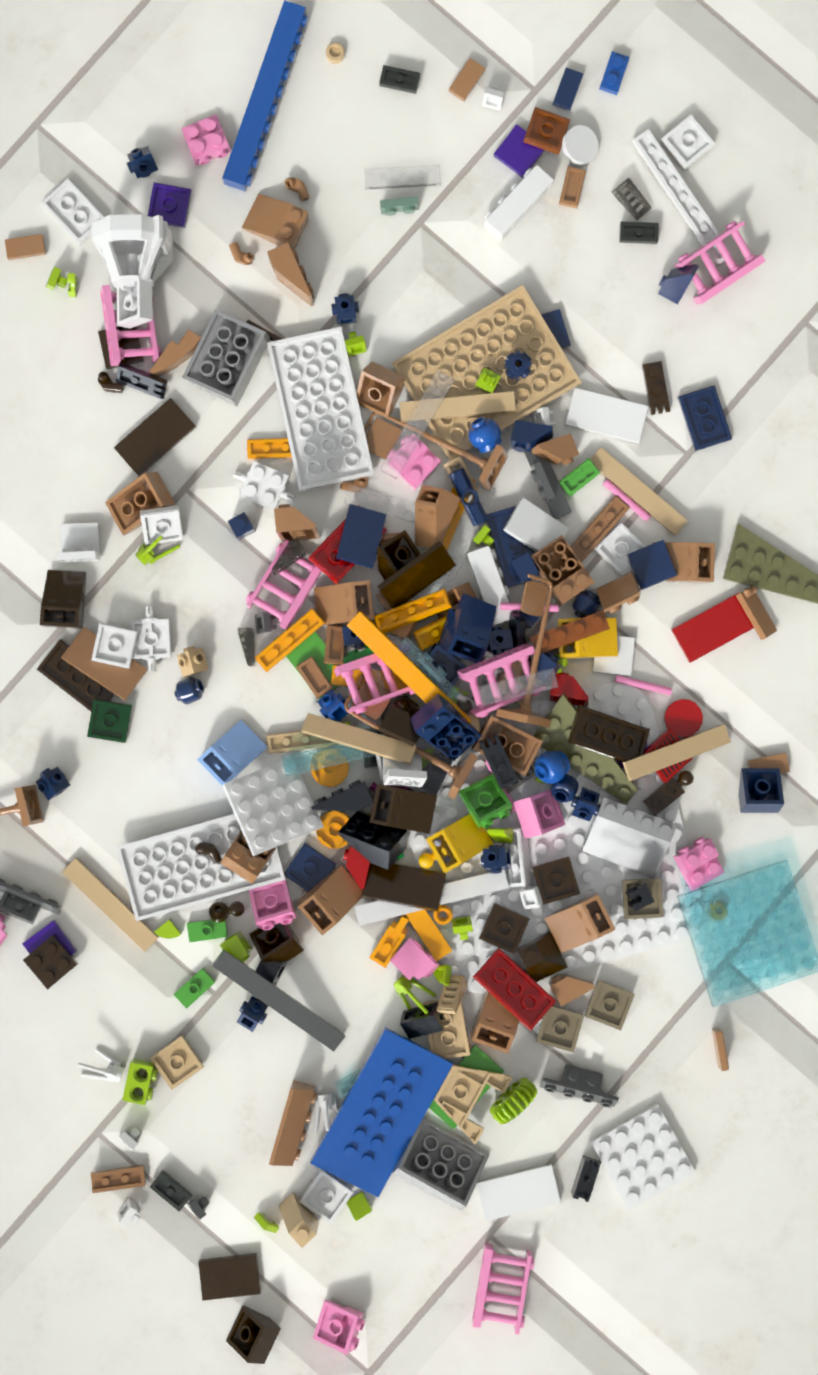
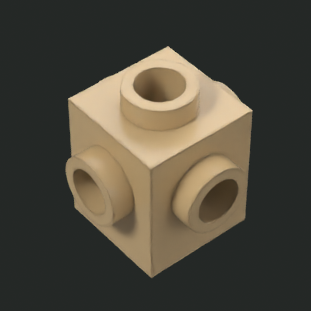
M187 647L183 649V653L177 655L182 677L209 670L203 648Z

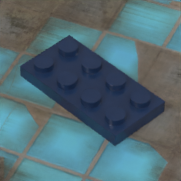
M516 506L486 514L507 588L521 585L510 564L513 561L512 557L520 552H523V554L529 553L530 556L536 553L503 530Z

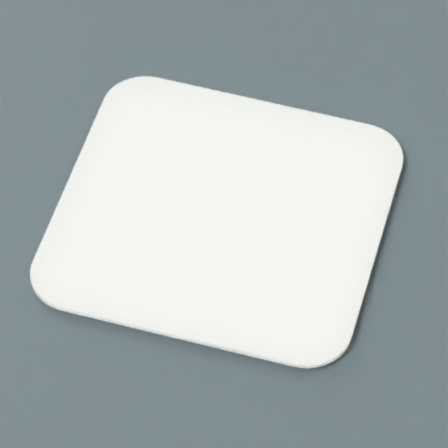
M614 682L583 689L589 697L588 708L650 729L647 747L660 736L652 706L647 697L637 688ZM550 698L530 704L532 707L531 711L547 717L557 702L550 701ZM520 706L509 709H520ZM497 712L490 714L531 736L540 727L539 725L497 717ZM486 717L479 718L480 730L486 720ZM422 737L415 744L422 750L433 748V756L436 752L450 759ZM472 746L451 764V766L459 767L471 753L478 756L460 791L491 775L485 764V761H487L486 757L472 750ZM541 746L526 776L514 771L519 781L507 787L514 801L549 790L553 785L535 781L537 777L535 774L536 759L542 753L547 752ZM430 763L422 771H427ZM572 767L566 773L578 781L579 788L575 796H578L581 788L584 787L600 793L599 802L601 797L626 805ZM448 772L437 793L430 834L408 830L417 868L442 873L443 871L437 860H434V864L430 868H423L419 864V857L423 853H432L425 838L469 814V810L460 797L459 792L455 799L448 797L453 778L449 776ZM656 772L633 780L638 790L626 806L653 815L643 803V800L664 784ZM409 787L413 791L431 794L419 787ZM677 800L655 816L677 824L668 850L655 875V878H661L663 917L624 919L622 880L653 877L583 852L582 848L594 815L590 822L572 815V801L559 802L566 825L545 834L527 838L531 885L509 887L508 889L445 904L452 910V918L471 917L473 931L467 932L468 939L460 940V935L453 933L452 920L445 925L438 924L433 917L434 911L428 910L429 916L453 950L440 959L441 964L452 967L451 975H459L466 978L468 985L466 991L485 993L487 990L473 976L496 949L499 948L479 939L494 903L530 918L518 945L520 947L551 932L544 919L545 917L595 892L599 895L616 930L596 940L561 953L568 967L553 975L676 944L688 938L696 930L702 918L703 900L700 888L690 891L673 857L678 854L680 848L688 846ZM510 811L508 817L505 819H500L499 817L493 820L494 823L488 828H520L521 825L517 812L511 813ZM491 838L494 845L505 847L504 843H497ZM436 839L434 844L440 846L441 840ZM483 851L446 872L445 884L490 873L481 865ZM445 856L444 862L449 863L451 860L450 857ZM569 856L580 894L544 904L540 907L524 910L519 891L537 886L532 867ZM444 911L439 913L441 918H445L447 915ZM501 949L520 968L527 972L517 950L515 954Z

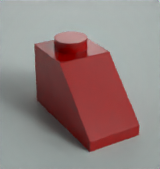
M565 672L556 673L552 680L550 701L557 702L564 693L572 705L588 707L589 697L575 678Z
M350 845L349 849H345L343 860L346 861V867L359 888L364 889L370 862Z

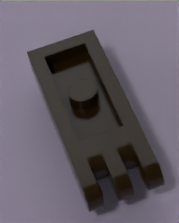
M662 361L643 364L642 370L650 414L655 415V407H657L658 414H662V406L665 407L666 413L670 412Z

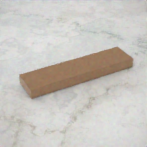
M615 495L570 546L581 563L629 510L630 507L618 496Z

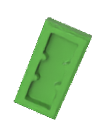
M588 458L561 479L559 483L571 497L598 476L600 471Z
M212 919L187 923L189 943L228 937L226 920L221 923L214 922Z
M202 968L174 996L187 1009L216 981Z

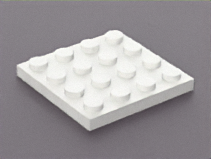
M293 757L222 785L253 856L324 827L317 810H312L311 808L314 806V803Z
M657 1103L590 1140L628 1210L635 1208L696 1173Z

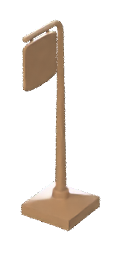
M374 412L370 415L364 426L366 433L369 425H371L366 434L368 449L370 453L386 460L396 447L402 430L379 418L372 424L371 421L374 416L380 415ZM389 416L387 418L480 465V468L483 470L479 480L483 488L489 491L508 458L504 447L500 445L495 446L488 459L485 457L481 458L408 423H401V420Z
M528 574L527 576L532 578V581H527L525 584L520 610L532 616L543 615L523 704L520 705V709H497L496 716L550 728L551 720L532 712L530 704L553 585L549 579ZM544 582H545V583H548V585H549V591H548V587H547L546 585H544Z
M361 675L356 683L357 689L360 684L362 685L358 690L362 703L373 700L367 682L361 683L364 675ZM375 682L380 697L391 693L389 689ZM350 693L344 703L346 712L379 731V725L355 712H349L348 703L352 698ZM391 699L366 707L367 711L363 712V714L377 720L383 714ZM381 732L382 734L386 735L387 737L394 738V737H392V736H390V735H388V734H386V733H384V732ZM417 747L415 752L453 777L448 792V797L452 799L456 798L478 756L471 753L457 767L449 765Z
M36 785L14 788L17 798L15 805L0 808V816L16 812L20 814L23 827L44 822Z

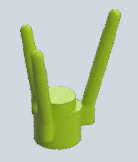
M160 535L150 546L145 545L144 542L138 548L139 551L135 555L144 565L148 563L153 564L156 560L179 549L180 545H176L154 557L155 552L152 549L163 538Z
M402 975L393 984L396 988L395 991L408 1009H411V1006L404 996L406 993L425 1014H428V1010L410 991L413 987L411 983L433 997H436V993L413 978L408 980Z

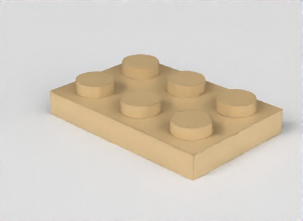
M439 1000L423 1002L422 1004L427 1005L435 1002L439 1003ZM461 1001L456 1014L443 1013L445 1020H441L444 1025V1030L428 1034L430 1050L447 1059L471 1055Z

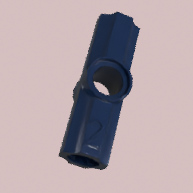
M462 467L448 474L458 497L461 498L460 503L463 505L473 527L486 522L488 517L481 505L478 493L474 490L464 468ZM467 492H471L473 496L470 502L464 500V495Z

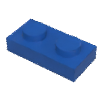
M611 52L599 90L614 95L618 94L630 57Z

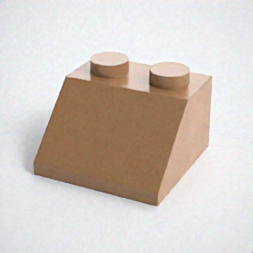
M372 361L361 371L356 393L358 404L388 418L402 393L405 376Z

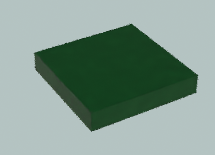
M93 699L87 737L126 743L132 705Z

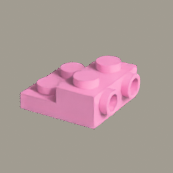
M217 115L181 128L195 165H205L210 160L223 158L231 152Z
M413 434L411 437L407 435L401 441L402 447L398 451L394 449L387 457L389 461L387 463L416 490L437 468L441 460Z
M700 837L693 841L694 844L692 846L680 848L678 854L673 856L690 891H694L725 873L717 858L719 854L711 838Z
M286 880L249 890L255 923L259 929L270 930L275 924L281 923L286 925L296 918Z
M328 1299L325 1300L313 1339L344 1354L356 1350L360 1340L357 1338L358 1332L362 1331L365 1325L364 1313L350 1306L343 1307Z

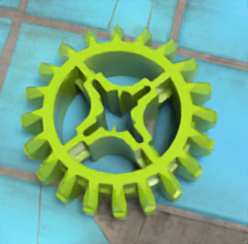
M521 1078L509 1086L505 1093L499 1095L490 1107V1113L499 1124H506L514 1120L533 1102L538 1092L533 1082L528 1078Z

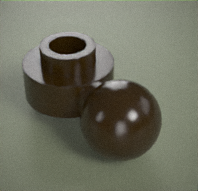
M239 901L233 902L229 907L223 902H216L210 906L209 915L214 922L221 923L228 918L229 914L235 917L241 916L245 911V907Z

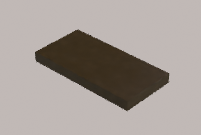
M170 398L120 441L114 449L134 472L141 476L191 433L196 426Z
M439 540L379 584L377 588L391 607L396 608L413 598L455 567L456 564Z
M61 639L37 668L40 673L89 711H92L93 699L110 701L115 695L61 658L69 647Z
M578 705L568 743L625 762L643 755L650 729Z
M370 862L362 896L363 898L439 912L447 875L442 872L393 864L387 870Z

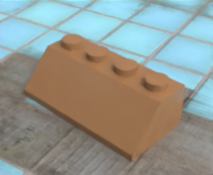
M282 504L274 509L276 533L282 542H285L286 539L288 541L320 538L316 525L295 507H290V504Z
M293 1080L269 1165L293 1166L294 1160H299L301 1149L298 1148L299 1142H304L307 1130H303L305 1122L309 1123L312 1114L309 1111L310 1104H315L317 1093L314 1092L315 1086Z

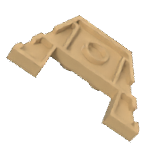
M453 1064L434 1101L459 1126L463 1133L470 1138L472 1143L476 1145L484 1131V1127L468 1119L471 1110L486 1084L505 1093L513 1077L507 1074Z

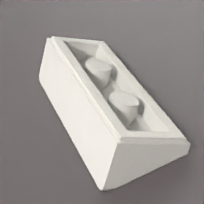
M521 827L512 828L513 843H504V846L510 850L511 869H507L509 887L528 886L532 884L528 839H525Z

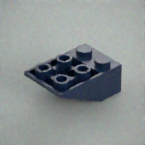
M463 593L439 646L447 653L473 663L482 661L489 645L497 606Z
M438 693L410 718L415 733L453 761L482 737L467 719Z

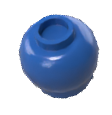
M480 417L471 423L468 438L471 444L479 449L480 453L488 452L502 442L500 427L493 419Z
M561 751L544 752L537 757L535 762L536 776L547 784L558 783L570 770L569 759Z

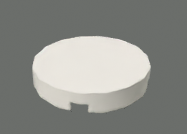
M576 125L570 128L564 135L562 147L564 154L571 159V162L583 165L596 157L599 143L593 130L584 125Z

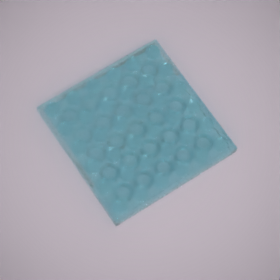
M783 860L677 896L713 1007L818 972V954L788 860Z

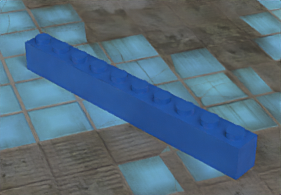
M286 0L283 2L222 177L224 185L246 192L247 187L252 184L253 169L258 167L260 160L258 157L259 152L264 150L266 143L265 135L270 132L272 115L275 116L278 109V104L276 103L278 98H281L283 95L284 80L289 78L290 63L295 61L297 44L300 45L303 33H301L302 29L308 23L309 16L304 6Z

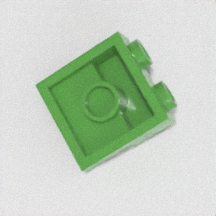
M493 774L459 791L460 797L467 806L469 814L478 828L482 826L483 828H488L494 823L493 820L499 817L500 819H505L510 815V811H512L511 802L504 791L499 788Z

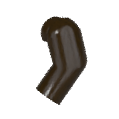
M100 372L98 374V383L104 391L123 393V384L113 383L107 372Z
M199 842L195 846L196 853L199 855H209L213 864L222 860L214 844Z

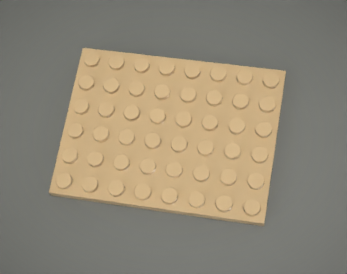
M523 285L392 362L395 371L405 376L404 386L413 401L490 394L475 386L483 368L501 376L493 393L514 391L515 412L425 420L434 436L466 451L475 448L468 438V432L474 420L480 417L493 419L499 425L500 431H503L513 425L515 420L525 418L582 383ZM518 350L521 353L525 352L532 359L530 361L532 363V372L526 379L522 378L519 382L509 378L504 369L505 359L512 352L515 354ZM518 361L515 363L517 367L522 366ZM441 446L449 461L460 456Z

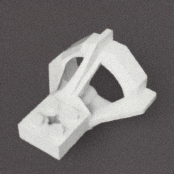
M143 214L108 215L93 222L92 239L100 255L103 256V263L112 278L111 282L117 288V326L130 329L152 321V287L173 261L172 232L167 221H163V217L160 215L150 217Z

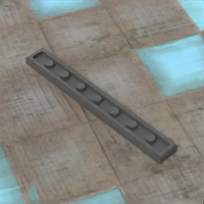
M225 949L222 950L212 963V967L333 1052L346 1037L344 1033Z

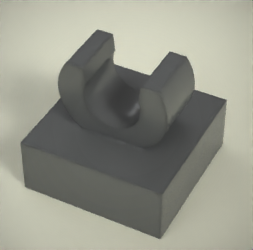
M269 612L256 614V633L262 634L277 629V626L271 625V619H275L276 616L270 615Z
M203 1196L198 1201L191 1198L186 1204L194 1215L201 1220L207 1215L203 1209L210 1202Z

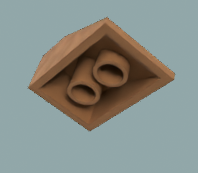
M258 194L242 229L277 246L289 243L290 248H296L309 221V214L307 211L290 203Z
M158 472L143 473L105 502L122 535H126L142 526L140 511L176 505Z
M488 715L481 728V732H479L482 737L473 744L471 749L484 755L478 741L483 740L485 746H488L486 738L490 737L492 743H495L493 734L497 733L513 770L526 776L543 741L492 715Z

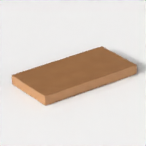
M83 627L61 658L126 701L148 669L133 659L130 669L92 661L97 635Z

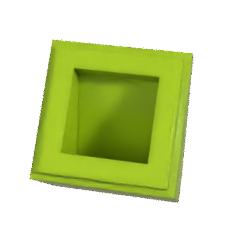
M512 828L487 829V833L495 842L513 843Z
M363 1191L346 1202L355 1221L372 1212V1206Z

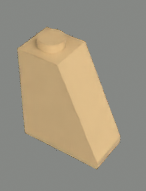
M292 1193L279 1205V1209L289 1235L303 1248L317 1235L319 1220Z

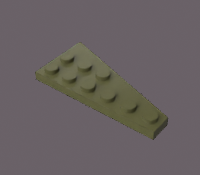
M739 523L736 525L723 575L724 580L750 587L755 586L758 589L818 604V575Z
M563 693L546 717L551 720L550 728L540 726L533 737L543 741L541 747L545 750L563 752L569 759L570 767L627 805L637 792L638 787L633 780H628L626 771L620 767L616 759L568 743L577 709L575 706L573 707L568 697Z

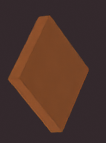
M535 107L523 142L559 155L562 140L571 119Z

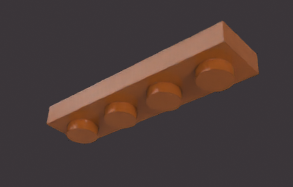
M604 611L545 631L540 655L609 630L610 627ZM539 634L530 637L534 650Z

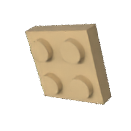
M183 1035L150 1057L171 1090L204 1068L203 1063Z

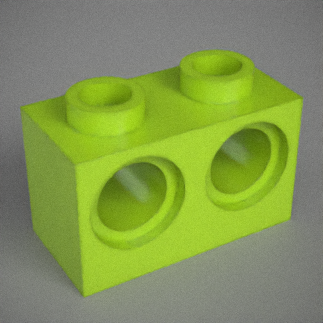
M241 931L236 932L220 944L222 950L225 949L242 962L250 957L249 953L252 951Z
M132 1059L129 1065L122 1101L145 1105L148 1100L152 1099L154 1088H151L152 1081L156 1080L158 1072L153 1062ZM140 1068H144L147 1071L148 1075L146 1077L139 1074ZM135 1088H141L144 1094L142 1096L137 1095Z

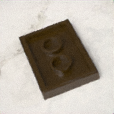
M257 1253L200 1259L198 1261L202 1301L261 1293Z

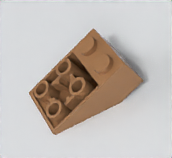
M285 243L267 251L277 280L308 305L313 306L314 292L310 282L306 283V273L302 264L298 266L300 262L295 248H290L289 243Z
M422 485L415 501L416 546L428 549L439 540L443 544V539L458 508L460 497L443 488Z
M562 535L530 556L540 576L552 582V597L559 606L595 583Z
M665 542L678 575L665 582L705 584L714 582L715 543Z
M632 571L597 588L604 612L609 611L610 614L620 610L622 604L626 602L630 605L638 601L642 593Z
M370 580L314 588L316 612L325 622L323 625L349 623L360 611L371 621L374 620Z
M241 830L224 855L221 864L253 884L277 847L253 856Z
M340 865L297 900V906L319 933L324 935L363 897V890L359 888L346 869Z
M596 892L544 918L561 953L596 940L616 930Z
M487 991L470 1032L471 1040L508 1054L518 1028L519 1020Z

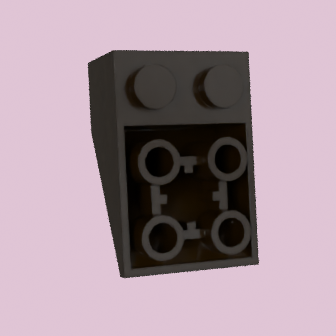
M47 571L41 602L40 626L83 629L86 572Z
M377 784L370 823L430 834L437 795Z

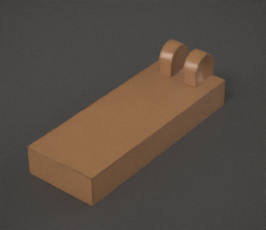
M751 586L735 596L758 636L763 640L775 633L777 629L756 594L757 588Z
M144 1165L91 1172L92 1193L145 1186Z

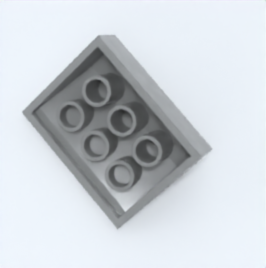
M215 309L182 378L214 396L238 406L267 347V342L271 338L266 331Z
M601 797L599 811L596 816L594 815L582 851L655 878L671 843L677 824Z
M423 1117L397 1163L393 1174L461 1211L467 1206L490 1154Z

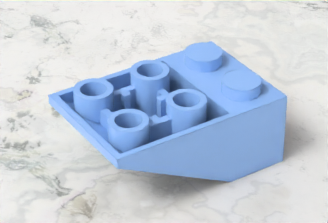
M240 720L197 760L223 785L234 780L268 746Z

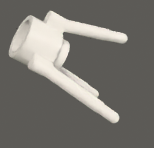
M98 1048L95 1051L110 1061L113 1066L109 1064L107 1070L78 1063L79 1067L105 1074L98 1075L82 1072L81 1076L108 1080L113 1083L114 1081L119 1083L124 1068L120 1066L121 1062L114 1060Z
M333 1093L317 1095L314 1122L315 1134L318 1132L320 1107L321 1111H324L326 1131L330 1130L328 1110H332V1106H334L336 1113L339 1110L337 1097H333Z

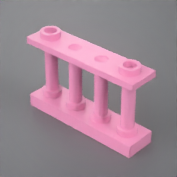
M744 221L729 223L725 226V231L691 254H688V252L678 258L679 262L674 264L675 268L692 265L691 260L700 255L714 279L712 281L714 284L707 287L704 286L697 272L695 273L692 281L698 289V295L693 297L696 304H703L765 262L763 255L755 256L751 254L738 229L745 225ZM730 234H732L745 257V263L741 266L735 264L722 241ZM714 245L717 246L729 267V274L724 277L723 275L720 276L706 251Z
M102 285L100 294L110 365L118 366L123 357L151 356L152 363H155L161 356V347L157 345L154 319L147 322V329L124 331L116 329L117 310L113 309V303L117 301V293L111 291L110 285ZM149 337L150 348L123 350L119 348L118 341L121 338Z
M287 539L284 543L278 545L275 551L277 553L276 557L255 591H251L245 600L247 601V608L250 610L255 604L279 618L280 627L284 630L289 628L322 573L313 563L289 550L290 542ZM286 556L308 569V572H310L308 578L301 579L279 566L278 564L282 557ZM273 572H276L298 585L300 591L297 595H291L268 580ZM263 588L288 601V604L291 605L288 611L284 610L282 612L260 599L258 596Z
M409 642L397 646L406 656V653L411 650ZM376 654L337 666L334 669L336 677L342 675L345 678L355 706L349 709L350 713L356 712V714L367 711L366 707L409 693V695L416 694L410 687L398 690L390 668ZM376 663L379 666L381 665L391 692L381 697L370 670L372 668L371 665ZM358 669L363 672L373 700L362 703L352 676L354 674L353 671Z
M525 643L457 671L460 679L469 682L477 706L469 710L470 714L483 718L488 716L489 712L524 698L526 687L518 690L511 665L514 661H521L528 683L529 670L531 669L528 658L529 655L535 652L532 645ZM499 667L504 668L511 691L510 694L503 697L500 695L494 675L495 669ZM482 674L487 676L494 698L493 701L486 704L483 703L476 680L478 679L477 676ZM538 682L535 683L532 697L539 695L540 691L545 690V685Z
M485 1243L472 1317L473 1327L481 1328L482 1321L491 1320L514 1324L515 1334H519L520 1328L524 1327L525 1316H522L529 1271L534 1268V1258H532L530 1250L526 1251L525 1258L497 1254L496 1251H493L492 1244ZM501 1262L524 1266L522 1278L493 1273L490 1270L491 1263ZM496 1281L521 1286L519 1297L492 1293L490 1290H487L488 1282ZM490 1300L517 1305L516 1316L487 1312L484 1309V1304Z

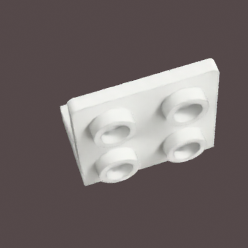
M98 523L60 525L61 552H57L58 561H100Z
M415 753L411 765L383 757L384 785L422 787L427 780V771H422V760L418 754Z

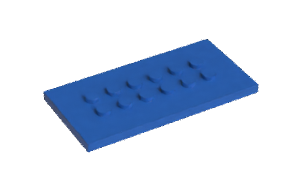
M385 1027L329 1126L330 1130L326 1131L313 1154L310 1164L379 1197L452 1068L453 1062Z

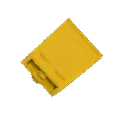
M581 618L558 619V627ZM606 618L610 627L609 630L560 647V659L617 657L616 618ZM567 646L573 647V651L571 653H568L566 651Z
M470 814L425 838L432 853L421 854L419 864L423 868H430L434 864V860H437L443 873H446L494 844L483 826L478 828ZM436 839L441 840L440 846L434 844ZM445 856L450 857L451 860L449 863L444 862Z

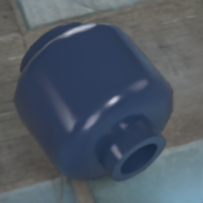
M589 590L580 592L572 604L575 610L574 614L579 618L596 613L601 606L599 596Z
M188 677L176 684L174 694L178 701L188 705L202 698L204 686L199 679Z
M566 774L561 781L552 785L551 793L553 797L559 802L572 801L579 788L578 781L573 776Z

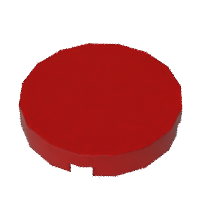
M680 699L667 707L664 713V722L666 727L672 729L677 737H688L699 731L703 722V715L696 703L691 700Z

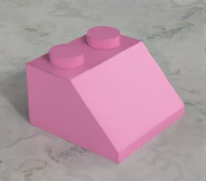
M551 789L513 802L525 839L545 834L566 825L559 802L553 797Z

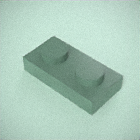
M418 196L380 200L381 214L391 216L395 215L396 212L414 213L415 210H419Z

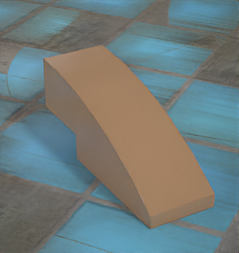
M189 329L178 344L171 340L149 372L155 376H161L183 364L194 354L201 337Z

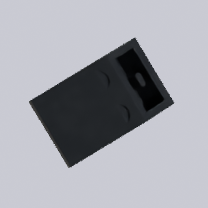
M359 779L349 784L350 788L345 791L343 788L332 792V797L328 799L324 796L313 801L315 805L311 808L312 810L358 811L373 804L374 799L366 782L361 783Z
M356 811L338 831V834L369 862L389 870L407 847L408 830L370 823L371 816Z

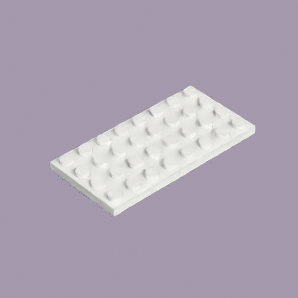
M342 327L267 342L299 491L356 480L361 477L374 476Z
M235 814L116 847L136 921L286 880L278 848H276L255 882L251 884L222 865L221 861L213 864L209 855H199L195 851V846L199 842H208L216 846L223 859L241 832Z

